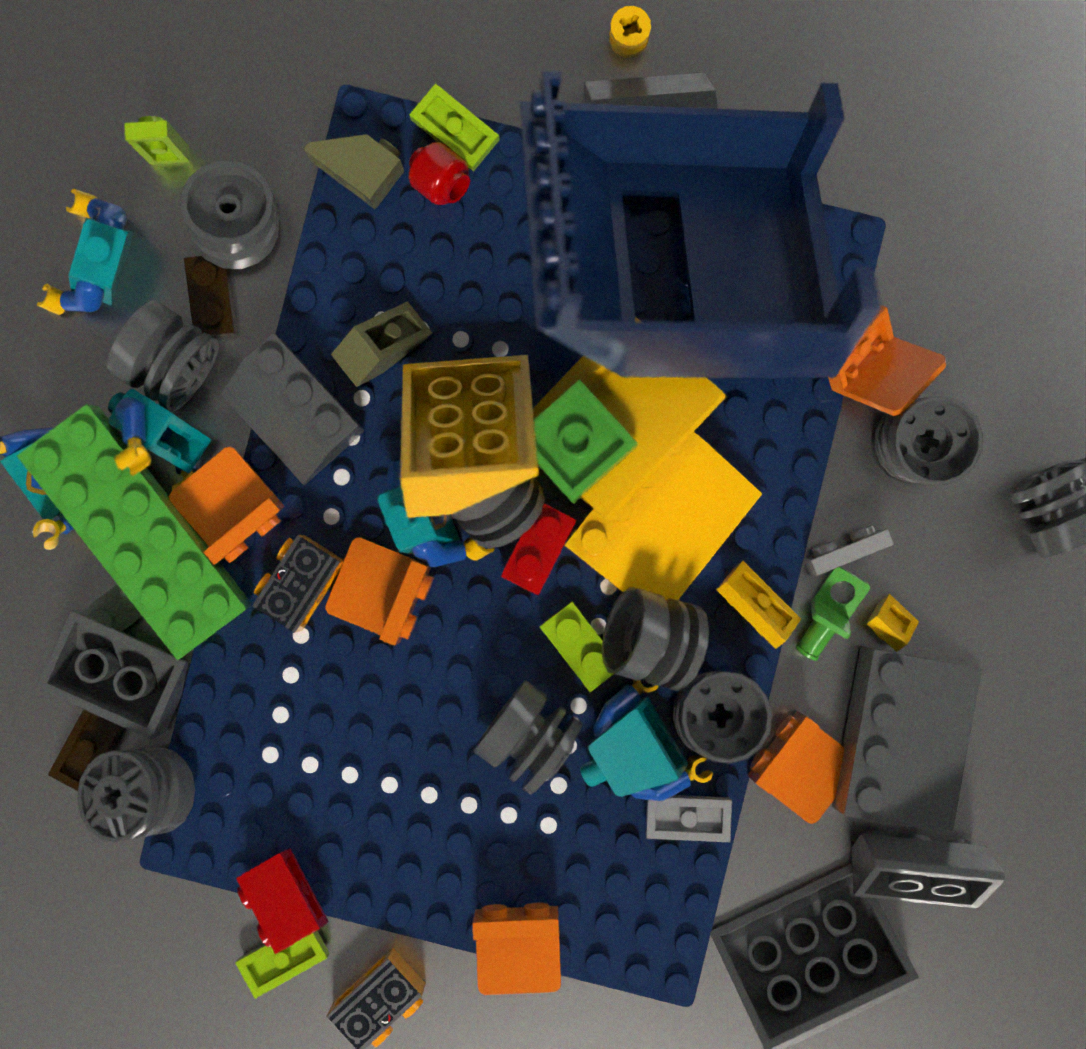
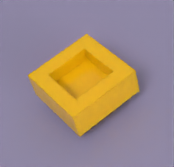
M888 594L878 602L866 624L881 640L898 652L908 645L919 621L893 596Z

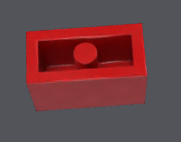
M544 504L541 514L532 527L521 535L501 577L539 595L577 520Z
M291 848L275 855L236 878L240 885L237 888V892L241 902L247 909H252L259 922L257 924V932L265 946H271L275 954L316 932L329 922Z

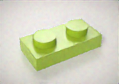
M436 83L409 114L411 121L434 140L443 143L463 158L472 171L479 166L499 142V135Z
M143 116L138 119V122L124 123L125 140L150 165L190 162L189 145L167 120L157 116Z
M572 601L540 625L542 631L589 692H592L614 675L607 672L603 664L602 639Z
M318 931L277 954L274 953L271 946L267 947L262 944L239 957L235 964L253 997L256 999L327 959L330 953Z

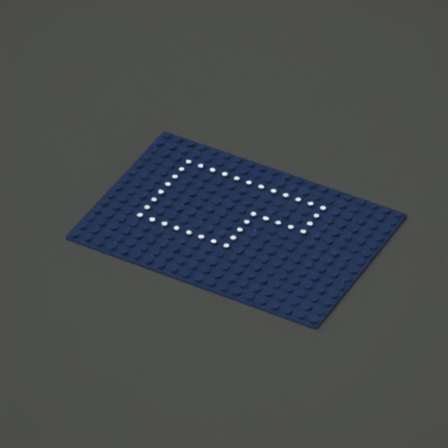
M342 85L338 90L326 140L366 134L377 142L383 138L401 153L399 159L403 165L404 173L375 210L318 167L276 335L289 346L365 431L306 485H303L251 428L244 459L285 507L276 514L281 521L262 537L255 531L244 540L249 548L230 564L225 558L219 561L252 605L194 648L168 748L184 758L193 774L195 785L193 807L186 820L175 830L145 837L140 865L145 870L238 893L237 888L240 885L236 880L237 877L291 848L326 916L477 954L476 940H473L475 909H482L484 906L493 904L506 905L507 908H518L530 903H547L549 906H558L561 976L689 1007L695 999L710 939V932L712 931L749 781L747 775L751 771L750 765L754 760L755 753L748 759L734 763L716 762L709 759L700 762L695 769L696 775L710 770L713 772L711 780L702 783L694 779L691 781L690 787L675 794L730 797L732 800L730 842L647 839L645 836L647 800L635 799L630 794L618 797L607 780L595 787H590L586 784L580 768L581 765L594 759L589 752L588 745L595 739L593 732L595 722L604 704L625 685L629 684L632 686L633 679L614 674L592 692H589L542 631L540 625L572 601L603 641L607 618L622 591L565 546H563L539 595L502 578L501 574L520 539L519 537L504 546L495 547L493 552L477 561L471 560L466 556L465 560L431 567L428 575L434 577L426 599L424 601L418 599L412 614L418 616L412 634L408 640L402 638L401 642L395 646L379 640L381 636L327 613L325 606L335 581L303 631L297 633L292 632L253 607L254 602L258 598L254 594L256 586L266 573L271 575L274 573L281 562L276 559L279 550L289 538L295 540L297 535L307 536L343 560L347 555L351 542L355 538H364L420 561L414 554L402 553L397 549L377 500V495L387 489L385 483L389 467L401 459L403 364L528 355L532 406L534 408L583 356L581 353L536 328L522 128L477 117L499 135V142L474 171L469 168L470 185L459 201L446 205H435L410 185L408 178L409 161L412 154L420 147L437 142L410 119L409 114L419 102L351 85ZM623 201L635 317L642 322H693L678 205L663 202ZM822 203L839 296L855 267L874 268L875 273L886 223L880 217ZM408 301L433 334L387 371L356 387L331 354L354 326ZM828 377L708 378L724 392L726 398L694 431L762 493L760 498L679 599L683 603L702 607L707 615L709 626L708 645L703 663L697 675L709 671L742 674L758 684L767 696L768 701L782 645L775 649L716 589L733 568L744 561L792 608L844 395L832 391ZM538 465V475L534 478L544 489V504L577 520L566 540L567 542L593 508L581 497L573 504ZM452 517L460 541L464 543L470 536L460 526L457 519ZM645 678L641 679V684L644 687L650 688L653 685L646 682ZM525 679L547 695L545 705L540 713L543 717L547 718L560 706L566 709L565 715L557 726L559 729H562L574 716L583 722V726L576 737L574 748L564 764L551 779L544 782L531 795L522 789V785L530 773L529 769H526L514 782L508 779L515 762L513 757L509 755L500 765L494 768L472 752L496 715ZM659 686L653 692L642 693L640 695L641 699L648 696L686 761L692 755H696L697 753L687 748L678 737L673 724V703L679 691ZM717 704L715 711L708 713L709 720L716 721L717 726L719 719L726 716L725 710L718 709Z

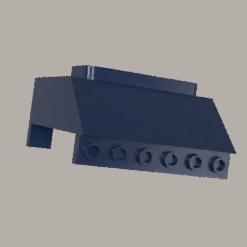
M543 71L540 89L532 90L531 102L520 101L536 328L621 377L791 378L795 376L799 378L803 376L808 378L811 376L816 378L820 376L821 378L829 377L830 379L836 377L881 309L874 268L855 267L839 296L837 291L817 173L845 119L838 83L821 82L808 112L564 103L563 100H557L561 83V72ZM623 201L663 202L678 205L693 322L635 321Z

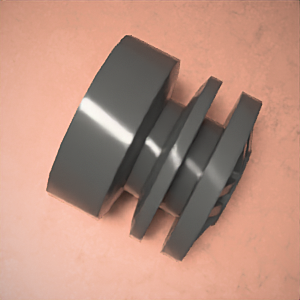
M153 300L140 307L124 324L109 352L107 369L110 374L132 388H139L144 385V393L147 398L155 401L158 400L161 407L174 412L186 404L203 384L216 360L219 342L210 334H202L201 329L196 325L189 324L183 327L182 316L162 303Z
M931 396L917 398L901 415L892 416L885 413L882 416L875 431L874 448L880 464L891 476L905 483L947 485L962 479L975 467L982 453L983 432L978 417L966 404L952 397ZM917 435L926 440L925 447H921V444L915 442Z
M1086 457L1079 460L1064 461L1046 468L1029 477L1026 482L1009 494L1013 504L1031 499L1034 500L1033 503L1021 509L1018 514L1021 519L1042 516L1044 521L1029 531V535L1041 558L1056 556L1086 544V479L1082 480L1081 478L1086 475Z
M532 477L450 515L457 519L460 526L478 546L485 548L504 546L518 539L532 527L541 514L545 502L544 489Z
M635 587L626 589L615 601L607 618L603 633L602 659L607 672L638 681L645 678L646 682L675 691L686 688L696 677L704 660L709 634L707 615L702 607L683 603V601L671 598L665 600L662 595Z
M709 671L698 674L686 688L678 692L674 699L672 720L676 734L687 748L709 760L734 763L748 759L763 746L770 733L772 713L768 698L757 683L742 674L721 671ZM716 704L718 709L725 710L726 716L719 719L718 726L716 721L709 720L708 713L715 711Z
M525 679L496 715L472 752L494 768L500 765L509 755L513 757L515 762L508 779L514 782L526 769H529L530 773L525 779L522 789L531 795L544 782L551 779L564 764L574 748L576 737L583 726V722L574 716L562 729H559L557 726L565 715L566 709L560 706L547 718L543 717L540 713L545 705L547 695Z
M154 747L138 750L111 751L99 755L88 764L80 779L77 795L80 816L88 830L98 838L111 842L171 832L180 826L190 813L194 802L195 785L193 774L186 761L173 750Z

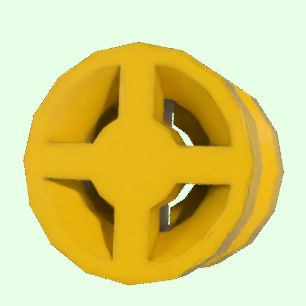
M625 6L617 10L612 17L609 32V43L615 53L625 58H632L642 54L647 47L651 31V20L648 14L636 6ZM631 26L630 28H627L625 30L623 29V27Z

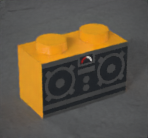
M297 535L295 540L289 538L283 544L276 559L281 561L272 575L266 573L254 590V594L258 598L254 602L253 607L294 633L303 631L335 581L344 563L343 559L305 535Z
M392 947L332 1003L327 1018L356 1049H366L370 1044L377 1047L393 1031L390 1025L401 1015L405 1019L409 1018L422 1005L423 999L421 997L426 983Z

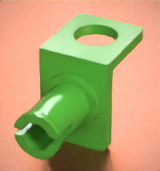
M841 566L833 569L811 600V613L814 621L800 641L796 643V649L805 657L817 661L819 655L835 633L848 639L851 635L849 619L869 592L870 585ZM839 581L849 582L853 585L855 594L850 601H835L830 592L832 586Z

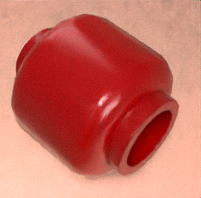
M434 142L425 147H420L410 158L408 174L410 185L435 205L455 203L467 192L470 185L468 163L443 143Z

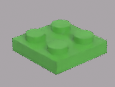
M580 379L534 419L537 464L573 504L638 447V443Z

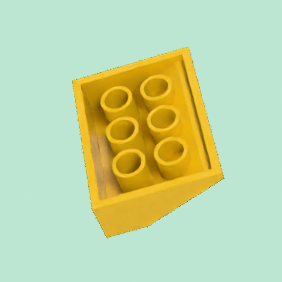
M635 317L636 322H642ZM583 355L533 408V418H537L580 379L638 443L637 448L581 496L586 503L609 522L726 398V395L708 378L621 377Z
M528 355L403 364L401 483L407 518L453 514L538 475Z
M693 432L609 522L596 510L592 509L564 546L622 592L630 587H635L662 595L665 600L669 598L679 600L762 493L705 440Z

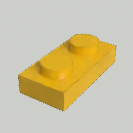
M744 561L733 568L716 589L775 649L787 641L801 621V618Z

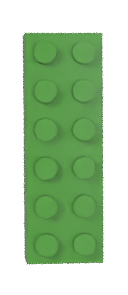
M86 404L16 456L178 661L245 611L252 603L222 564L218 562L214 565L203 553L209 547L171 503L169 496L150 471L144 468L134 476H131L129 467L123 470L118 468L115 456L128 448V445L123 442V437L118 430L109 424L108 417L99 406Z

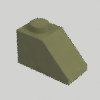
M367 134L309 142L303 149L313 164L375 210L404 173L403 165L399 159L401 153L385 139L381 138L377 142Z
M407 301L354 326L331 355L354 385L358 387L387 371L433 333Z

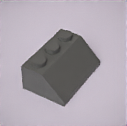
M705 73L584 82L586 104L718 109L716 90Z
M272 333L240 363L221 394L303 485H306L365 431L289 346L275 333Z
M71 610L36 688L146 738L153 739L166 732L182 697L188 661L181 658L177 661L174 655L75 610Z
M875 830L868 831L865 834L861 833L851 848L853 896L977 909L1005 881L1004 871L986 846L971 845V842L965 839H952L947 842L931 841L929 837L924 835H910L906 838L892 837L887 832Z

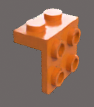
M881 305V309L837 376L831 379L828 377L832 391L892 416H899L946 368V359L942 354L894 337L888 308Z
M233 447L222 449L169 495V500L178 512L209 546L203 553L214 565L222 558H225L229 564L249 548L244 540L255 531L261 537L281 521L276 514L285 507Z
M355 538L351 542L326 603V611L332 616L381 635L379 640L395 646L401 642L402 638L408 640L412 634L418 616L412 614L418 599L423 601L426 599L434 577L428 575L431 567L364 538Z
M796 711L793 716L789 715L780 724L775 733L777 737L768 749L764 748L757 754L750 765L751 771L747 776L806 822L814 824L836 798L845 747L821 730L820 726L809 717Z
M530 903L524 907L507 908L506 905L493 904L484 906L482 909H475L473 940H476L478 990L481 994L556 992L560 989L561 968L558 906H549L547 903Z

